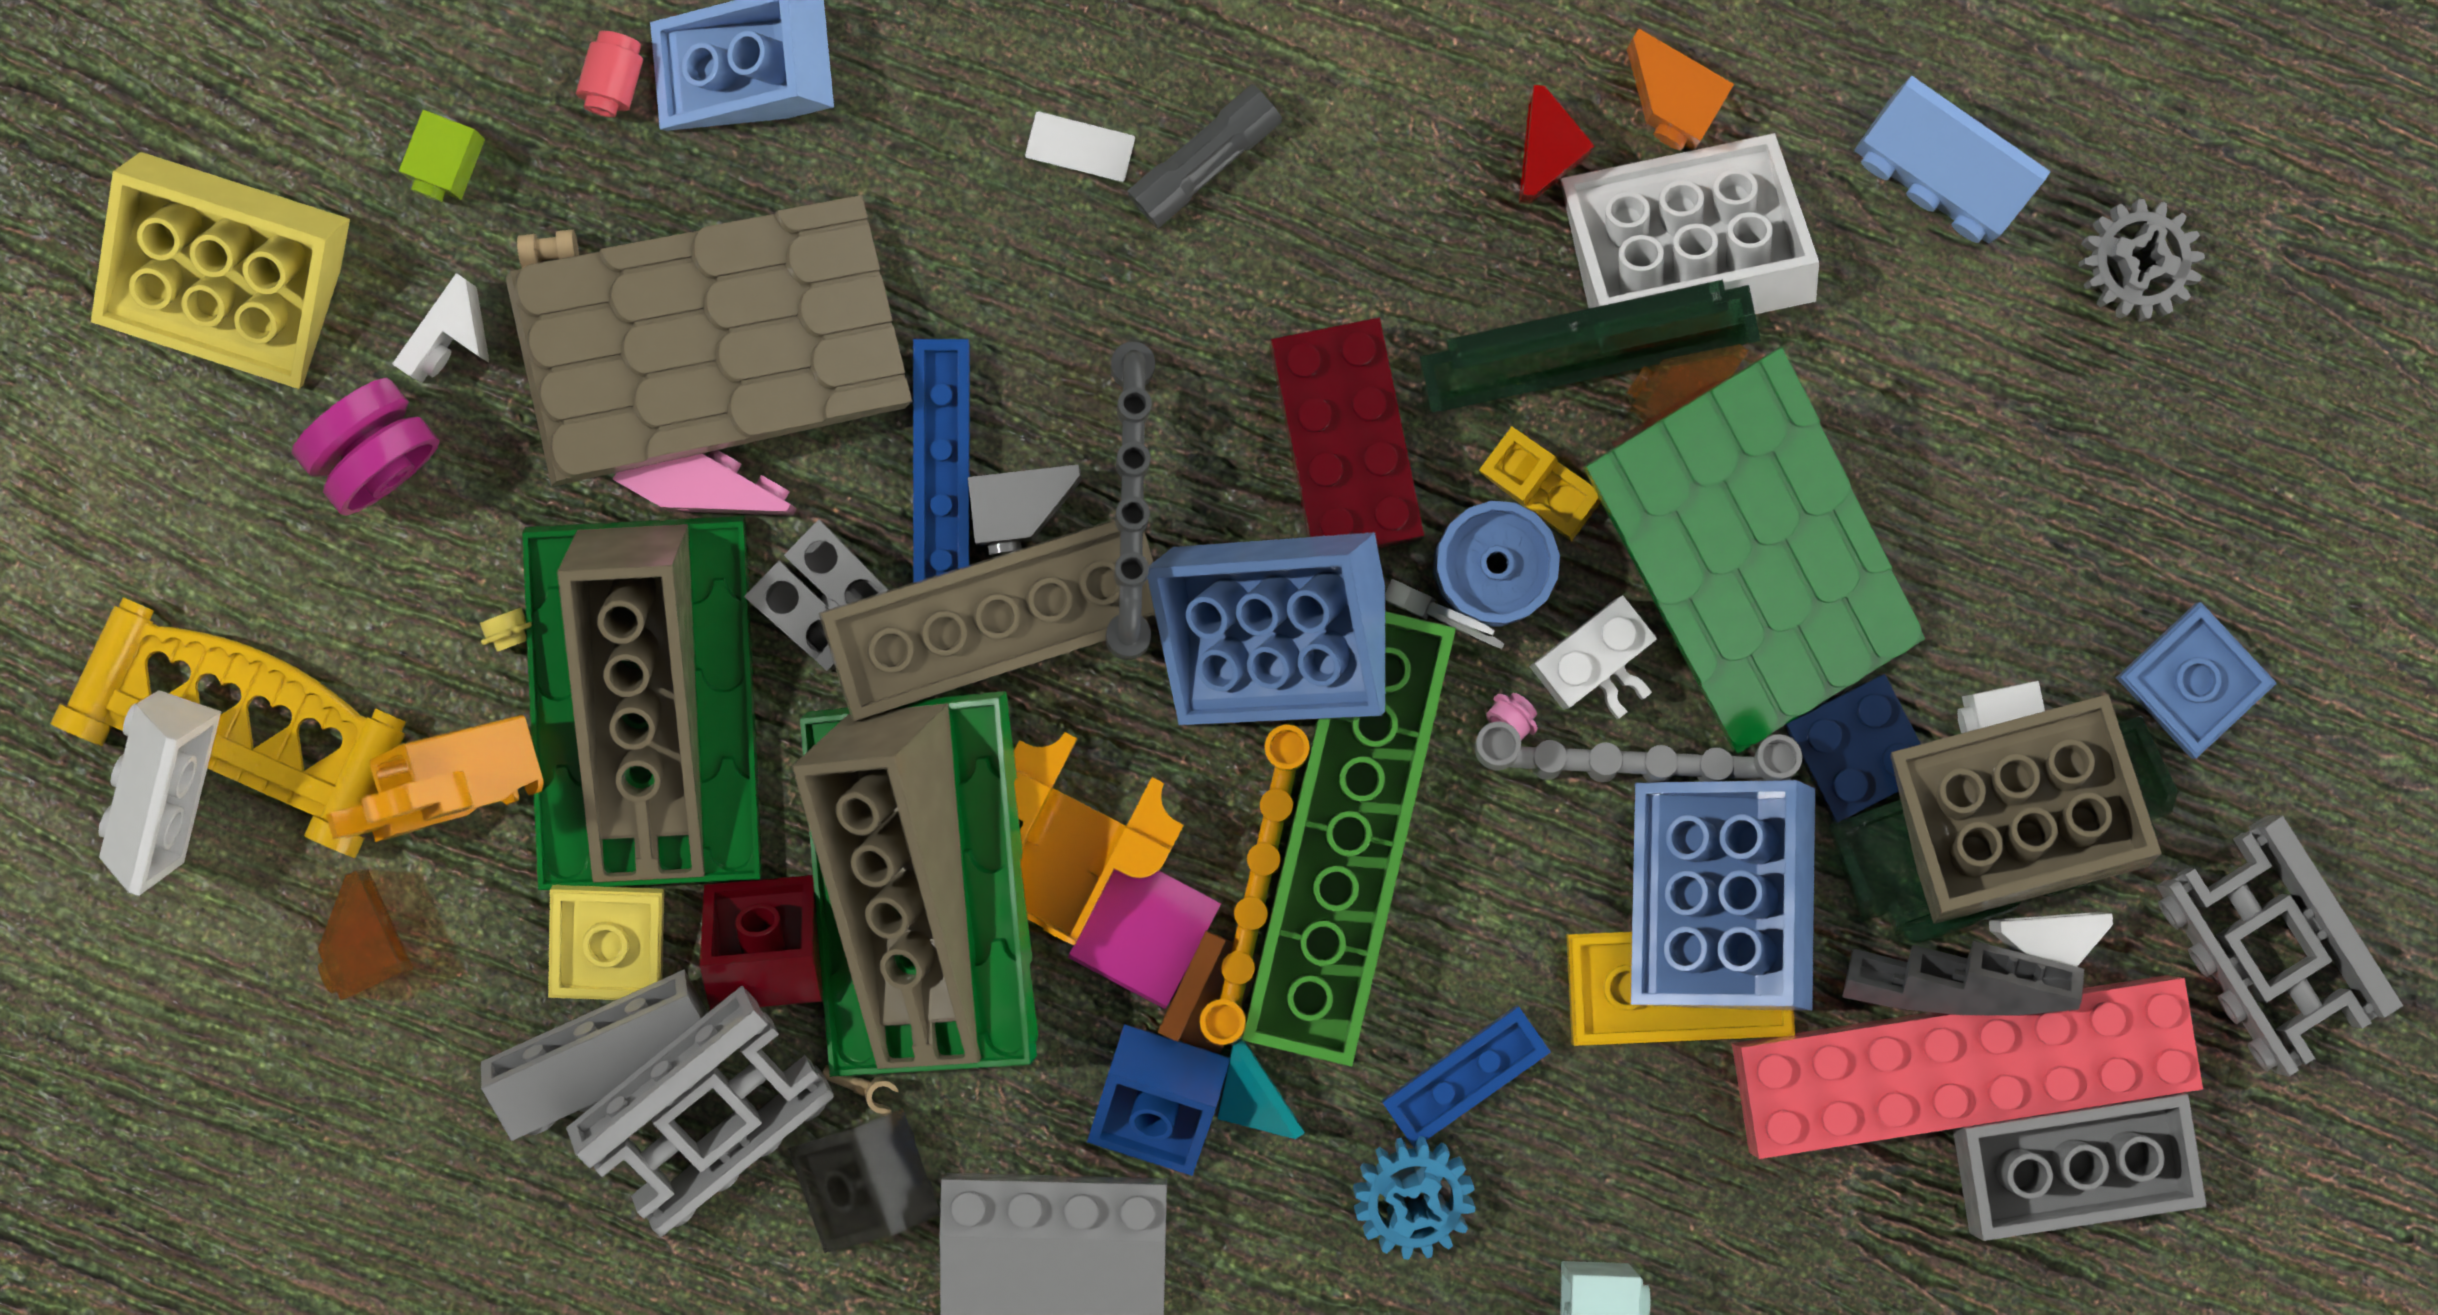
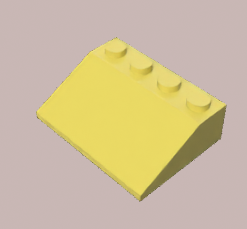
M139 152L115 169L112 174L91 323L300 389L304 385L340 274L350 219Z

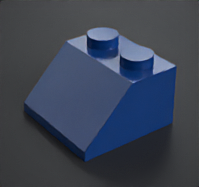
M1124 1024L1087 1143L1193 1176L1217 1107L1230 1058L1210 1052L1204 1048L1176 1042L1153 1032Z

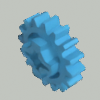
M1419 1136L1415 1148L1407 1149L1403 1139L1397 1138L1395 1144L1396 1152L1389 1155L1381 1147L1375 1149L1379 1160L1376 1167L1371 1164L1362 1163L1360 1169L1367 1183L1360 1182L1353 1185L1355 1198L1362 1201L1354 1205L1358 1221H1366L1363 1225V1230L1368 1240L1380 1235L1379 1244L1382 1252L1387 1254L1395 1245H1399L1403 1259L1409 1260L1413 1249L1421 1247L1425 1257L1431 1258L1433 1255L1432 1244L1439 1241L1442 1246L1450 1249L1453 1247L1449 1233L1452 1230L1461 1233L1467 1232L1468 1226L1461 1213L1469 1214L1475 1212L1476 1207L1473 1199L1467 1196V1194L1475 1190L1474 1184L1470 1176L1462 1175L1466 1167L1460 1156L1448 1161L1450 1153L1446 1144L1441 1142L1432 1152L1429 1151L1425 1137ZM1443 1177L1450 1185L1449 1202L1445 1201L1443 1195L1438 1193L1442 1188L1441 1180ZM1421 1192L1424 1195L1422 1200L1417 1198ZM1379 1194L1383 1195L1385 1201L1390 1203L1386 1209L1388 1213L1386 1218L1378 1210ZM1406 1196L1412 1198L1409 1200L1408 1204L1405 1203L1404 1197Z

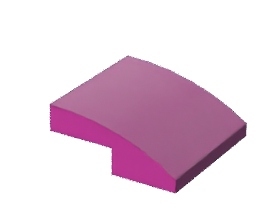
M1114 869L1079 939L1073 945L1067 958L1166 1009L1198 948L1205 930H1208L1221 903L1159 870L1148 877L1136 878Z

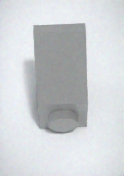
M1079 464L968 477L975 544L978 547L988 546L989 555H1003L1022 549V542L1034 541L1082 481Z

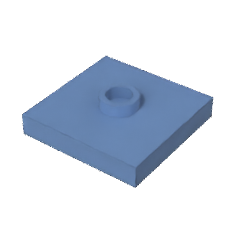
M2201 602L2195 603L2116 677L2191 759L2199 757L2277 684Z

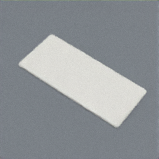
M1036 112L1025 157L1123 182L1127 173L1135 136Z

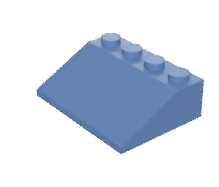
M1375 532L1172 547L1149 565L1147 579L1179 725L1381 716L1385 712V583Z
M1797 780L1635 783L1631 1005L1812 1011L1815 846L1814 787Z

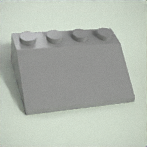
M946 1173L941 1179V1315H1164L1167 1178Z

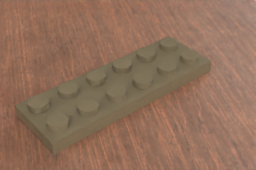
M1115 519L819 612L851 719L856 721L1105 641L1110 621L1119 615L1120 587L1114 580V569L1116 561L1120 557V531L1115 525ZM1143 532V556L1146 558L1148 565L1153 563V558L1145 532ZM1147 579L1142 587L1141 616L1151 626L1157 624Z

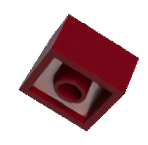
M813 875L704 885L700 970L710 1011L741 986L755 998L759 1007L822 1001V978Z

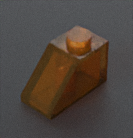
M1739 344L1663 359L1656 364L1653 370L1644 365L1626 391V394L1634 398L1627 411L1644 422L1652 419L1707 384L1730 378L1749 350Z
M369 869L355 870L345 875L318 947V952L323 961L318 964L320 977L327 990L331 994L337 992L341 1001L355 998L414 970Z

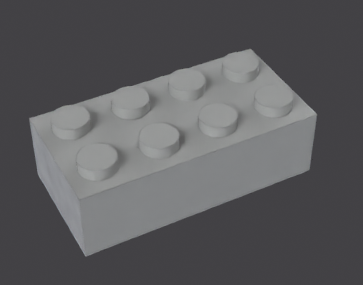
M2185 1093L1953 1129L1969 1233L1983 1241L2207 1207L2189 1096Z

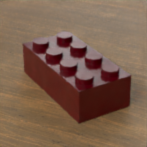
M1380 317L1271 339L1270 352L1308 537L1375 532L1378 549L1420 541L1424 537V531Z

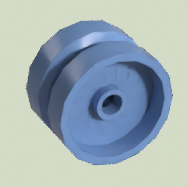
M1489 501L1468 508L1444 530L1434 550L1432 575L1440 598L1451 610L1471 617L1486 626L1501 627L1523 620L1547 601L1558 580L1560 554L1553 532L1537 513L1514 502ZM1497 553L1502 554L1507 560L1502 565L1506 570L1500 574L1492 573L1486 564L1487 558H1491Z

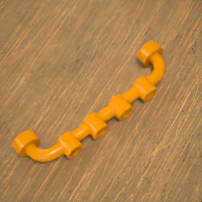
M1280 725L1274 728L1268 734L1265 741V754L1274 766L1270 789L1263 794L1260 800V810L1263 818L1257 844L1249 850L1247 855L1250 874L1245 895L1237 903L1234 910V917L1238 925L1231 953L1224 958L1221 966L1222 974L1225 978L1220 999L1210 1002L1203 1009L1200 1016V1027L1204 1036L1211 1042L1220 1045L1236 1042L1245 1031L1246 1016L1241 1005L1246 984L1250 983L1256 975L1257 968L1253 954L1258 933L1269 920V910L1265 903L1271 877L1280 870L1282 864L1278 847L1283 826L1294 813V802L1291 798L1295 774L1296 770L1306 763L1310 755V743L1306 734L1300 728L1293 725Z

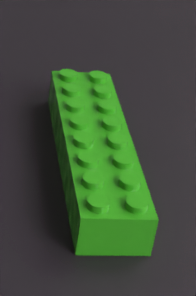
M1385 611V712L1381 716L1317 719L1310 747V755L1304 772L1248 1007L1246 1027L1242 1035L1243 1041L1352 1067L1456 628Z

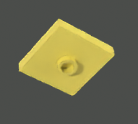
M552 885L550 888L548 998L618 1000L662 980L664 889Z

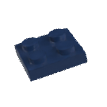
M1881 674L1784 725L1789 737L1799 745L1802 752V762L1834 823H1838L1898 792L1890 754L1894 751L1921 744L1885 674Z

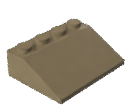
M2109 694L1894 751L1890 754L1918 876L1934 924L2149 867L2162 854Z

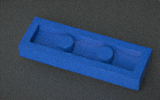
M1516 1005L1385 1097L1381 1102L1415 1148L1419 1136L1425 1137L1426 1140L1551 1052L1520 1007Z

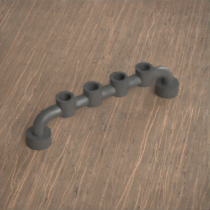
M1127 342L1120 345L1113 353L1110 367L1114 381L1123 387V392L1120 394L1117 404V416L1122 423V447L1119 449L1116 459V470L1121 477V502L1118 504L1115 514V525L1120 531V557L1117 559L1114 569V580L1120 587L1119 615L1115 616L1107 627L1106 644L1114 656L1123 660H1133L1142 656L1146 652L1151 639L1150 626L1141 616L1142 587L1146 583L1149 572L1148 562L1143 556V532L1148 525L1150 516L1149 507L1143 500L1144 477L1148 473L1151 461L1150 452L1144 445L1145 422L1149 418L1152 405L1151 397L1145 391V386L1153 377L1155 357L1152 351L1140 342Z

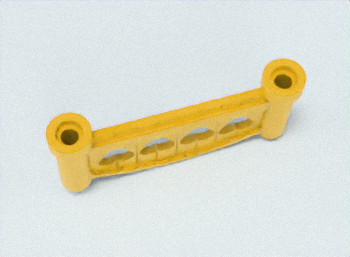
M124 597L118 607L114 605L67 706L59 704L50 724L86 741L103 746L112 727L123 731V724L131 706L151 695L148 660L153 654L163 652L168 656L170 663L183 661L189 665L191 670L189 680L169 694L200 704L198 684L202 677L210 674L215 675L222 686L236 684L240 688L241 699L239 703L220 715L207 769L313 815L304 836L337 852L356 858L365 837L358 835L350 838L341 837L333 839L326 815L362 805V798L378 793L370 767V760L401 745L405 733L402 731L406 721L376 708L371 718L361 716L347 702L310 675L257 648L208 633L157 626L153 624L154 622L150 621L154 610ZM257 697H265L270 702L272 708L286 706L292 714L289 726L254 748L248 711L250 702ZM308 719H315L321 725L322 730L330 728L339 730L342 735L340 748L304 771L299 737L300 725Z

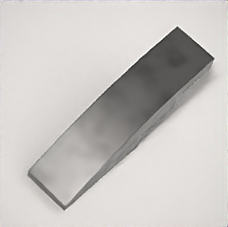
M1976 941L1972 943L1968 958L1912 945L1908 962L1853 949L1848 964L1842 997L1904 1010L1953 1015H2029L2079 1010L2082 1001L2084 969Z

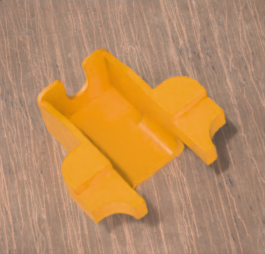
M524 715L404 743L371 759L370 767L378 793L362 798V805L332 812L327 814L326 817L333 839L341 837L350 838L373 832L375 842H379L434 824L465 817L481 806L500 801L506 805L515 803L519 800L517 789L522 786L525 787L528 795L541 792L543 777Z
M1064 732L1058 741L1045 747L1031 746L1019 740L1014 750L1017 774L1014 786L1018 818L1024 821L1020 828L1023 850L1020 863L1027 919L1041 926L1044 931L1075 945L1114 869L1136 878L1148 877L1156 873L1165 863L1184 824L1174 820L1164 809L1162 789L1165 783L1151 777L1127 826L1054 789L1053 786L1078 738Z

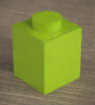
M422 110L399 172L410 181H413L410 190L438 202L443 201L445 194L462 200L485 138L471 127Z

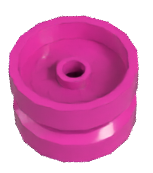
M388 378L374 380L335 403L300 435L292 448L293 456L310 476L321 477L328 475L323 493L337 511L345 516L367 508L394 491L414 475L438 449L440 440L422 418L418 416L404 418L409 401L392 380Z

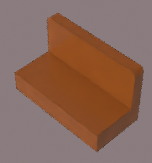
M1205 930L1158 1028V1033L1176 1042L1181 1040L1191 1046L1204 1048L1220 1055L1224 1045L1213 1043L1204 1036L1200 1027V1016L1203 1009L1210 1002L1221 997L1225 980L1221 966L1224 958L1231 953L1232 941L1209 930ZM1254 952L1253 959L1258 970L1261 955ZM1256 975L1250 983L1246 984L1241 1008L1251 990Z

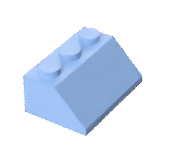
M1913 76L1891 96L1854 149V152L1863 157L1861 164L1869 172L1883 180H1889L1890 177L1894 178L1909 189L1906 195L1915 204L1931 212L1937 208L1954 220L1952 227L1960 235L1975 243H1979L1982 239L1990 244L2001 236L2051 172Z

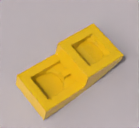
M1513 426L1510 427L1479 469L1480 473L1523 507L1537 513L1546 524L1570 541L1575 538L1601 503L1598 494L1591 484L1560 464L1556 456Z

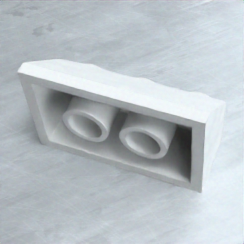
M160 690L133 704L126 715L123 724V734L128 736L125 751L117 760L111 774V785L116 787L112 805L104 812L98 830L99 836L104 838L99 858L129 893L138 896L185 861L221 711Z

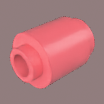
M599 31L596 42L589 44L576 90V95L585 101L584 108L587 111L600 116L614 118L617 111H628L630 109L643 63V58L639 55L642 46L639 41L617 32Z

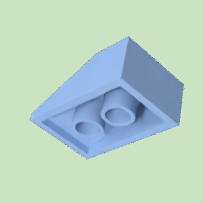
M734 0L650 22L659 126L661 130L671 131L788 119L834 108L824 0Z

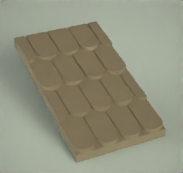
M859 195L778 210L775 214L706 226L694 232L602 248L599 252L530 264L523 269L510 271L505 279L551 487L906 408L912 402L907 378L904 375L905 370L895 329L892 325L893 320L882 275L879 272L880 267L870 225L867 222L868 217L863 196Z

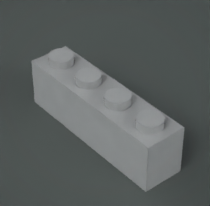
M684 969L481 1061V1089L511 1141L526 1134H540L563 1117L577 1111L586 1112L708 1012Z

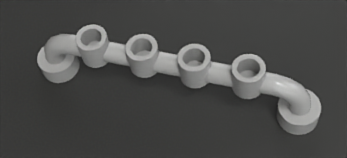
M1505 722L1487 724L1481 729L1475 742L1476 757L1486 768L1491 770H1504L1508 767L1532 769L1536 776L1544 780L1554 779L1561 774L1562 770L1587 771L1588 775L1598 782H1608L1617 773L1642 774L1649 783L1668 782L1673 775L1696 776L1700 782L1726 781L1728 778H1763L1766 781L1791 779L1802 763V752L1797 742L1789 736L1781 734L1766 738L1756 750L1754 757L1731 756L1729 752L1722 748H1711L1703 755L1676 754L1673 749L1665 745L1654 746L1648 752L1620 751L1617 746L1611 743H1600L1592 750L1564 748L1561 743L1554 740L1543 741L1537 747L1521 746V738L1517 730Z

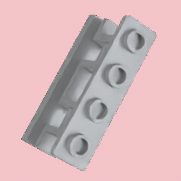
M2266 815L2248 827L2249 831L2233 838L2247 863L2209 887H2206L2196 869L2185 868L2177 873V876L2173 879L2165 880L2157 885V889L2163 897L2162 900L2158 901V904L2168 922L2177 930L2182 927L2193 946L2188 949V952L2194 964L2206 977L2212 974L2223 993L2218 996V1000L2226 1014L2235 1024L2242 1022L2253 1040L2248 1043V1048L2257 1063L2267 1072L2272 1069L2276 1074L2289 1077L2299 1071L2298 1066L2307 1064L2315 1059L2301 1037V1034L2340 1009L2352 1027L2363 1029L2371 1024V1020L2377 1016L2385 1018L2401 1008L2403 1004L2283 815ZM2273 866L2291 895L2280 894L2260 906L2246 883ZM2187 892H2189L2197 907L2207 908L2226 895L2232 902L2242 919L2216 934L2228 955L2223 951ZM2281 914L2307 957L2269 981H2266L2240 939ZM2333 960L2350 989L2339 988L2320 1000L2306 978ZM2247 987H2249L2257 1001L2266 1003L2286 990L2289 992L2301 1013L2275 1029L2287 1049H2285Z
M741 986L567 1126L566 1129L575 1154L589 1168L594 1166L595 1171L601 1177L625 1160L647 1182L632 1194L631 1197L637 1213L643 1219L647 1218L652 1230L661 1237L673 1227L685 1224L699 1206L715 1193L724 1191L733 1185L739 1174L757 1159L774 1152L781 1144L783 1138L804 1121H810L817 1117L825 1108L826 1103L833 1098L834 1094L825 1076L822 1074L823 1072L817 1066H813L806 1055L782 1072L763 1052L761 1048L779 1035L772 1019L760 1010L755 998ZM740 1048V1051L751 1064L729 1081L716 1066ZM768 1080L778 1090L779 1094L756 1111V1108L745 1097L764 1081ZM713 1088L735 1112L696 1143L674 1119ZM651 1120L653 1125L663 1135L645 1150L641 1151L628 1137ZM680 1151L692 1164L672 1181H669L668 1177L658 1167Z

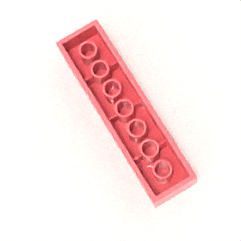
M2170 975L2083 988L2079 1010L2029 1015H1953L1927 1012L1800 1032L1784 1037H1768L1732 1043L1749 1153L1758 1159L2203 1090L2185 978Z

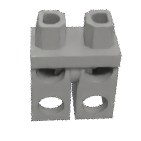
M818 519L784 556L824 594L819 598L785 563L778 561L744 597L814 658L826 671L831 672L833 669L836 671L819 612L889 590Z

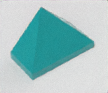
M1241 1036L1232 1044L1218 1119L1297 1139L1305 1133L1302 1125Z

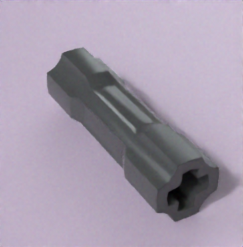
M1251 84L1220 111L1217 118L1167 161L1158 164L1127 191V195L1148 221L1159 229L1187 205L1192 196L1244 151L1252 149L1281 124V115L1255 85Z

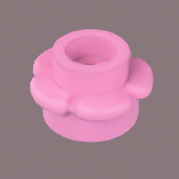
M1512 693L1509 697L1503 694L1494 696L1495 702L1493 707L1486 713L1489 723L1505 722L1510 724L1519 733L1521 741L1528 733L1534 735L1537 732L1538 728L1533 720L1537 716V712L1527 699L1517 693Z

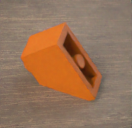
M1638 28L1627 48L1646 124L1656 129L1653 133L1654 136L1667 146L1676 150H1682L1686 146L1694 150L1702 140L1734 84Z

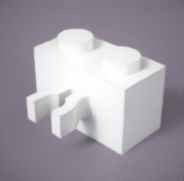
M1622 595L1609 603L1529 667L1563 710L1570 708L1599 686L1605 694V702L1608 709L1616 719H1619L1627 713V710L1619 703L1617 698L1618 689L1611 682L1610 676L1614 675L1622 686L1632 687L1641 700L1650 695L1652 691L1640 678L1630 675L1625 669V664L1656 641L1657 638Z

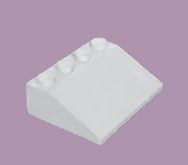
M1775 133L1561 178L1562 192L1586 300L1600 347L1816 302L1819 260Z

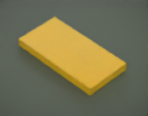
M1632 931L1566 934L1571 1042L1573 1046L1795 1035L1794 1010L1631 1005Z

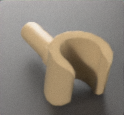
M826 1065L822 1073L826 1080L864 1096L868 1106L876 1113L885 1114L891 1111V1108L875 1103L872 1100V1094L875 1089L881 1086L898 1092L892 1080L886 1077H877L869 1081L853 1075L830 1077L829 1066Z

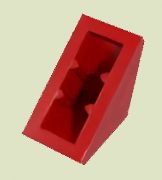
M1534 85L1529 95L1519 193L1520 204H1531L1585 160L1595 147L1544 85Z

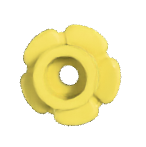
M522 607L481 622L480 626L485 636L481 643L486 645L493 642L496 651L499 652L527 641L525 629L530 628L532 624L531 622L526 623Z

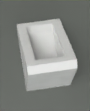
M2104 912L1989 920L1990 932L2012 951L2075 967L2083 961L2113 925L2112 913Z

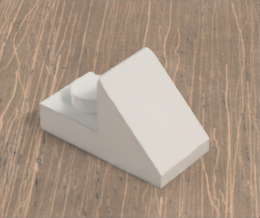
M457 273L392 363L421 383H423L428 375L434 377L443 369L450 358L451 350L447 347L453 339L489 362L477 287Z

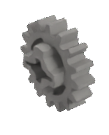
M2138 199L2132 203L2130 214L2121 203L2110 210L2112 221L2102 216L2092 224L2100 236L2089 235L2082 241L2081 245L2092 251V256L2081 260L2079 268L2092 270L2094 276L2084 284L2086 290L2097 287L2101 289L2103 293L2097 301V305L2100 308L2112 301L2117 303V318L2122 319L2132 309H2135L2138 321H2146L2151 318L2153 307L2163 317L2173 312L2171 300L2182 304L2190 299L2191 295L2184 285H2195L2201 281L2202 276L2196 271L2191 270V265L2205 259V255L2199 251H2191L2190 243L2194 242L2200 235L2198 231L2184 234L2180 227L2184 224L2187 217L2184 213L2171 220L2167 218V203L2165 202L2159 203L2151 212H2148L2145 199ZM2141 225L2140 230L2135 233L2132 240L2125 237H2120L2119 239L2114 237L2122 228ZM2165 238L2170 242L2175 255H2172ZM2143 248L2142 251L2145 252L2143 261L2151 266L2140 272L2141 270L2138 269L2140 260L2133 257L2132 254ZM2108 265L2112 267L2118 279V284L2113 279ZM2150 281L2159 284L2163 282L2168 283V286L2162 292L2151 296H2142L2143 291L2148 288Z

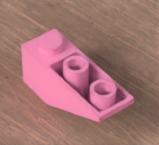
M719 450L711 451L708 457L704 454H697L616 472L613 477L614 481L671 512L793 516L797 509L785 501L790 491L760 475L756 484L740 476L737 472L742 464Z

